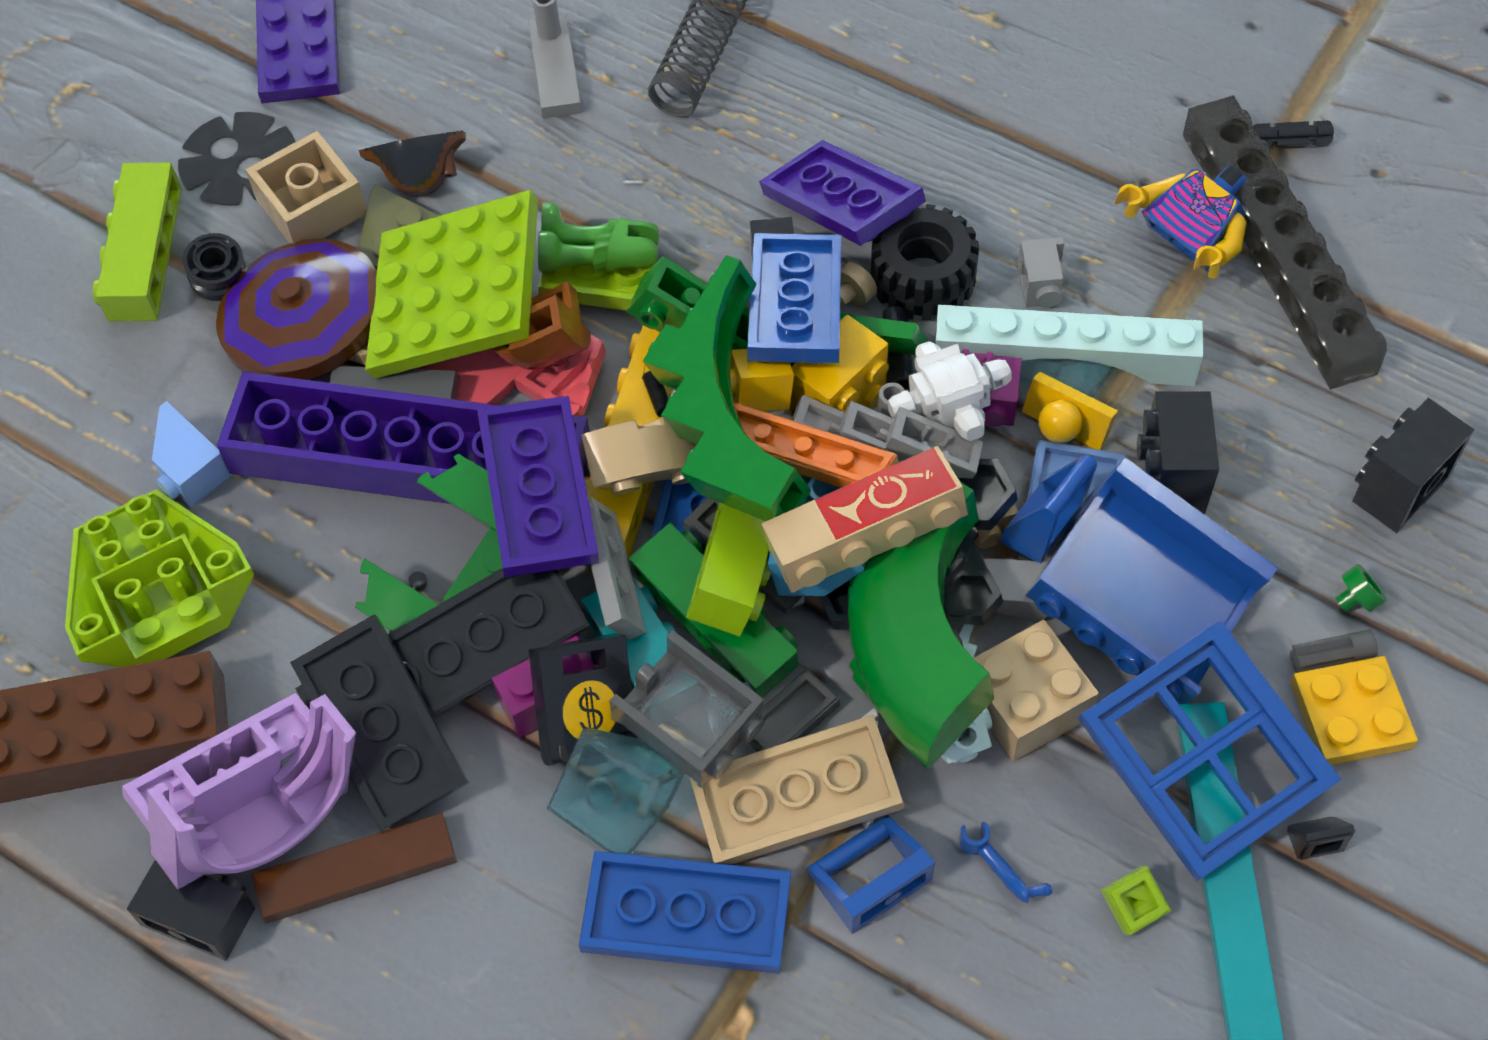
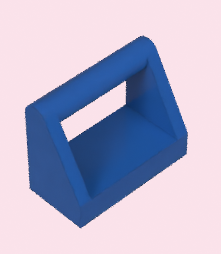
M1083 455L1047 476L1006 526L1000 542L1041 564L1082 511L1097 468L1096 460L1092 456Z
M886 815L806 869L816 886L851 934H853L932 881L935 862L912 836L889 815ZM889 838L904 860L849 896L830 877L874 846Z

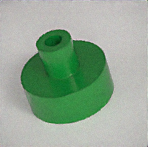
M1356 564L1342 575V579L1348 588L1335 598L1346 612L1359 603L1367 611L1372 612L1387 602L1386 596L1377 582L1360 564Z

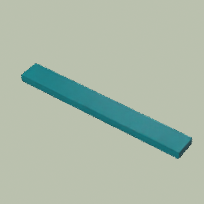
M1225 702L1179 704L1205 740L1228 725ZM1176 722L1181 755L1183 756L1195 748V746ZM1230 744L1216 755L1239 784L1233 747ZM1204 762L1185 776L1193 829L1204 844H1207L1245 817L1242 809L1207 762ZM1249 845L1202 878L1227 1040H1284Z

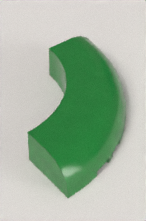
M961 481L968 515L959 518L950 526L937 528L914 538L905 546L894 547L869 558L865 562L864 571L849 580L848 624L851 646L858 671L870 700L877 707L891 732L928 769L936 763L994 700L990 673L964 649L953 633L944 613V581L947 568H950L951 562L963 539L979 520L974 490Z

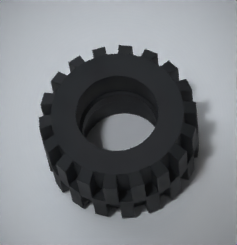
M926 204V208L917 207L911 211L909 216L898 220L879 233L872 242L870 272L877 286L878 300L881 303L888 302V308L892 306L905 308L908 311L909 319H913L914 315L922 316V320H931L932 315L937 314L938 305L963 306L964 300H969L973 293L979 255V241L975 240L976 232L973 227H966L967 220L961 215L957 217L952 216L953 210L946 207L941 211L935 209V205ZM916 258H929L940 264L926 267L918 266L908 261Z

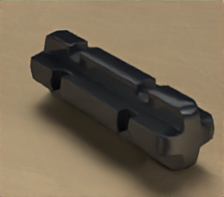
M1329 120L1314 121L1313 125H1309V121L1275 123L1274 127H1270V123L1255 124L1251 131V141L1255 148H1270L1272 146L1271 143H1275L1276 147L1309 146L1312 141H1314V145H1329L1333 141L1334 127Z

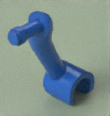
M986 822L981 824L982 839L978 841L971 840L967 836L965 825L961 827L959 836L961 848L970 855L979 854L1019 900L1028 903L1030 897L1050 896L1052 894L1051 885L1048 883L1041 886L1026 887V884L990 845V828Z

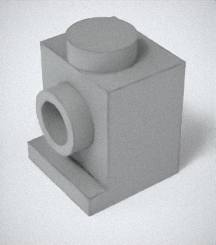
M1063 237L1021 241L1017 267L1025 307H1052L1062 301V287L1068 286L1069 282L1068 266L1066 261H1062L1065 244Z

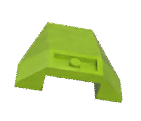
M155 489L145 495L134 497L128 503L106 514L95 516L85 524L74 528L65 629L80 662L126 667L167 659L228 628L254 577V573L236 541Z

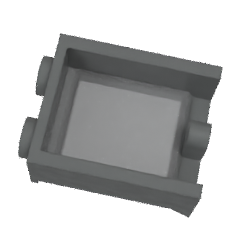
M672 630L666 637L667 652L654 667L649 663H645L639 669L635 676L636 687L625 699H622L617 694L611 698V720L623 724L696 781L697 785L702 788L710 777L717 780L726 772L734 759L731 753L742 740L748 744L759 733L765 722L762 718L764 699Z

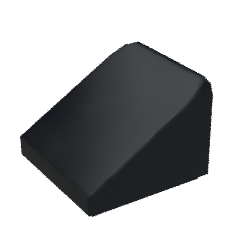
M1325 817L1291 824L1287 827L1296 857L1301 860L1343 852L1356 832L1353 824L1337 817Z

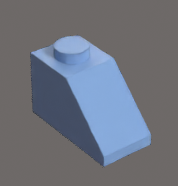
M167 401L159 406L152 461L160 476L155 480L169 498L174 500L176 497H179L192 508L230 478L232 474H229L217 447Z

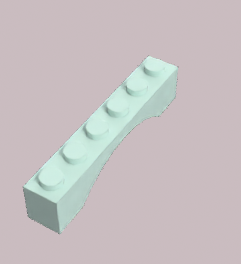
M938 305L935 344L941 349L958 344L960 352L963 349H969L970 353L986 354L988 351L993 352L997 356L1022 358V361L1033 359L1090 361L1116 367L1134 374L1150 384L1195 386L1203 359V321Z

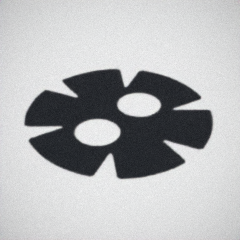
M236 112L234 114L232 131L223 118L219 116L201 125L185 141L182 146L183 149L202 154V156L179 159V175L188 190L211 180L200 196V199L221 205H239L241 203L243 185H245L253 199L256 200L249 179L243 178L238 174V164L248 157H259L263 160L295 143V139L286 126L264 136L274 121V117L265 114ZM222 137H230L236 140L238 149L233 156L218 159L211 155L210 146L215 140Z

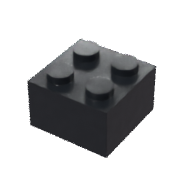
M1155 391L1151 409H1145L1143 413V434H1138L1137 458L1139 461H1145L1147 474L1204 515L1219 473L1211 391Z
M1429 397L1416 410L1409 407L1401 414L1392 428L1395 432L1388 439L1381 435L1372 444L1365 455V458L1369 461L1355 478V482L1359 484V487L1352 502L1396 534L1450 478L1475 430Z

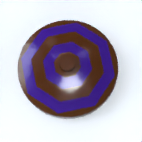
M308 239L294 244L289 243L262 255L242 271L239 278L230 284L223 295L216 319V330L221 346L232 363L242 372L308 380L334 370L352 358L369 340L371 317L376 297L377 271L373 263L356 247L331 239Z

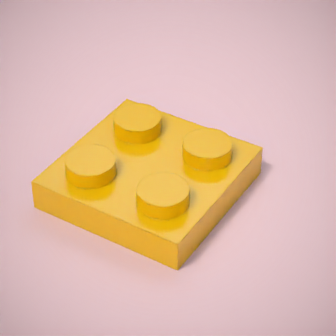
M1385 656L1293 674L1290 683L1310 738L1330 765L1414 749L1418 742L1417 736Z

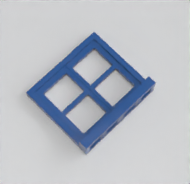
M1221 620L1084 711L1078 717L1080 723L1196 882L1342 780ZM1205 660L1209 662L1245 710L1244 714L1206 740L1166 688ZM1156 694L1195 748L1153 775L1115 722ZM1256 726L1297 779L1258 808L1254 806L1216 755ZM1204 762L1208 763L1246 815L1207 844L1203 843L1165 791V789Z

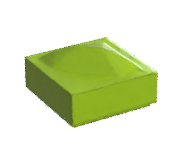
M1140 866L1100 889L1124 935H1132L1171 911L1148 866Z

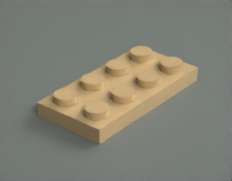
M874 714L734 759L719 779L715 780L713 777H710L702 788L697 785L696 781L690 778L714 863L732 865L905 809Z

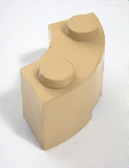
M663 417L641 426L637 425L636 420L581 435L594 488L612 490L613 495H623L639 490V484L646 482L672 480L673 485L689 483L680 471L685 464L688 453L695 448L696 444L679 438Z

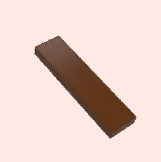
M439 813L254 872L252 876L261 916L267 924L456 863L457 860L444 815Z

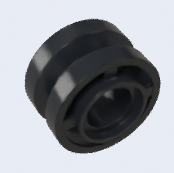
M208 233L195 238L189 243L183 254V265L192 290L200 297L211 301H221L230 284L235 282L246 268L240 245L230 236L221 233ZM214 265H222L216 269H209Z

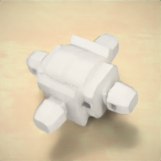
M930 341L919 344L916 348V358L914 359L917 373L909 375L910 392L908 390L893 395L887 401L891 417L893 418L898 408L902 407L957 430L960 436L966 440L973 441L981 438L985 430V413L982 408L990 406V390L993 391L1003 387L1012 380L1011 369L1006 360H993L982 363L981 366L974 353L965 356L960 352L958 344L943 349Z

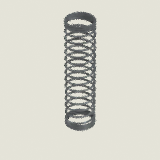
M692 0L688 11L679 25V29L670 43V47L665 53V57L656 71V75L648 87V96L659 110L675 117H687L693 114L702 97L701 93L704 92L706 83L711 78L710 74L715 70V65L720 60L719 56L723 53L724 46L728 43V38L733 33V28L736 26L737 20L741 16V11L746 6L748 0H722L730 4H736V10H732L727 4L719 0ZM702 1H708L720 11L731 13L733 18L728 19L721 12L713 8L704 7ZM699 2L701 7H696V3ZM713 2L721 4L727 9L721 8ZM697 10H704L714 19L727 22L729 27L723 28L718 22L708 17L700 16ZM709 11H712V12H714V13L720 15L722 18L715 16L714 14H712V13L709 12ZM695 12L696 16H691V13ZM693 19H700L710 28L722 31L724 36L719 37L712 30L696 25ZM690 20L692 25H687V21ZM705 20H707V21H709V22L715 24L716 26L711 25L710 23L706 22ZM688 28H695L704 36L718 40L720 45L714 46L707 39L691 34ZM686 30L688 34H682V31ZM684 37H691L701 46L713 49L715 54L709 55L702 48L688 44ZM681 38L683 43L678 44V40ZM680 47H688L695 54L709 58L711 63L705 64L699 58L683 53ZM677 48L679 52L673 53V49ZM675 56H683L692 64L704 67L706 73H700L694 67L680 63ZM672 57L675 62H669V58ZM671 65H678L686 72L699 76L702 82H695L690 77L675 72ZM668 66L670 71L664 72V67ZM661 83H668L678 91L688 94L692 101H685L674 97L665 90ZM658 84L660 89L673 100L692 104V106L679 108L664 102L657 95L655 85Z

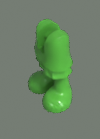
M543 202L541 231H539L538 270L539 272H551L564 267L593 263L594 271L607 267V271L610 272L619 268L654 265L658 257V226L654 223L634 221L622 217L619 220L611 218L607 224L598 226H574L562 221L560 209L555 203Z

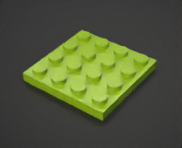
M531 190L381 233L376 274L375 305L371 317L365 370L374 379L528 339L538 199Z

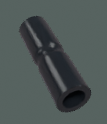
M892 306L883 311L882 319L909 322L908 311L900 306ZM888 352V383H897L905 390H910L909 375L913 374L912 355Z

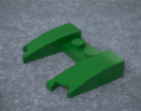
M460 454L454 456L457 465L433 479L429 472H426L417 480L418 484L489 528L440 604L502 568L487 470ZM364 558L361 563L360 573L369 575L365 602H356L355 608L369 617L374 614L377 615L383 626L393 632L438 606L429 598Z

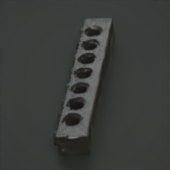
M1234 95L1189 108L1183 137L1205 175L1214 180L1228 164H1231L1239 169L1248 179L1234 195L1241 202L1245 212L1246 229L1243 241L1329 389L1331 390L1378 375L1388 351L1386 340L1380 331L1375 330L1367 317L1363 301L1359 297H1355L1347 284L1345 272L1340 265L1335 264L1329 254L1323 235L1315 231L1308 219L1305 205L1301 201H1297L1289 188L1287 176L1283 170L1277 168L1271 158L1268 144L1265 140H1260L1252 126L1249 113L1245 109L1242 110Z

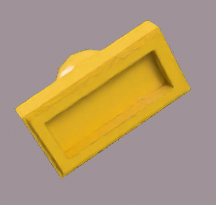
M1040 371L1032 379L1022 409V413L1039 421L1038 426L1042 434L1049 441L1062 444L1075 439L1097 450H1101L1106 444L1118 410Z

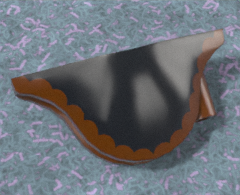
M461 130L399 140L361 149L359 154L364 160L380 166L388 181L402 193L414 197L425 196L439 189L446 178L457 175L454 153L465 142L466 133Z

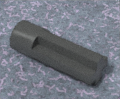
M1370 629L1292 645V650H1290V658L1294 662V669L1297 673L1369 659L1378 655L1377 641Z

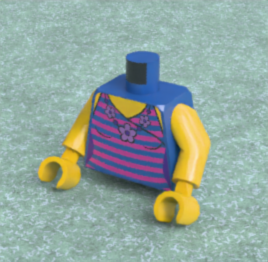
M1228 164L1214 180L1199 169H1193L1187 174L1181 173L1140 188L1133 184H1126L1120 188L1117 194L1115 204L1118 205L1121 202L1129 203L1124 212L1126 217L1133 218L1136 216L1139 208H1145L1142 214L1147 225L1194 262V270L1201 267L1208 273V277L1211 279L1217 278L1220 267L1229 262L1242 250L1246 229L1245 212L1241 202L1234 195L1248 179L1239 169L1231 164Z

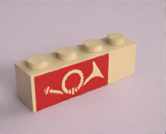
M935 446L765 521L761 525L769 550L791 593L804 587L815 586L823 581L824 578L849 567L860 566L869 558L894 547L905 546L914 538L932 530L950 526L959 518L968 515L963 486L939 446Z

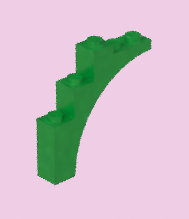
M726 255L718 269L711 275L708 285L694 307L687 313L681 328L665 324L656 340L651 343L643 363L660 384L676 390L668 399L666 408L661 416L679 438L696 444L695 448L687 455L685 464L680 471L698 494L761 520L768 521L802 506L811 489L794 467L767 454L746 435L734 406L730 378L733 342L742 312L757 284L740 259Z

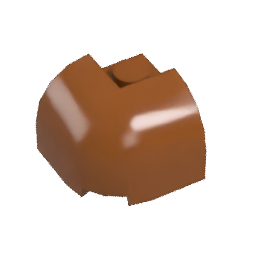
M567 281L531 298L528 339L491 349L508 363L526 370L549 367L587 350L591 344V333L582 323L576 289Z

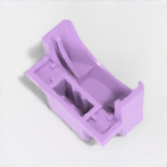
M294 693L123 785V797L149 831L151 854L177 889L184 887L205 874H230L247 871L274 860L296 846L324 820L339 797L348 792L356 732L325 694L311 701L309 710L300 697ZM294 753V755L289 759V761L281 768V760Z

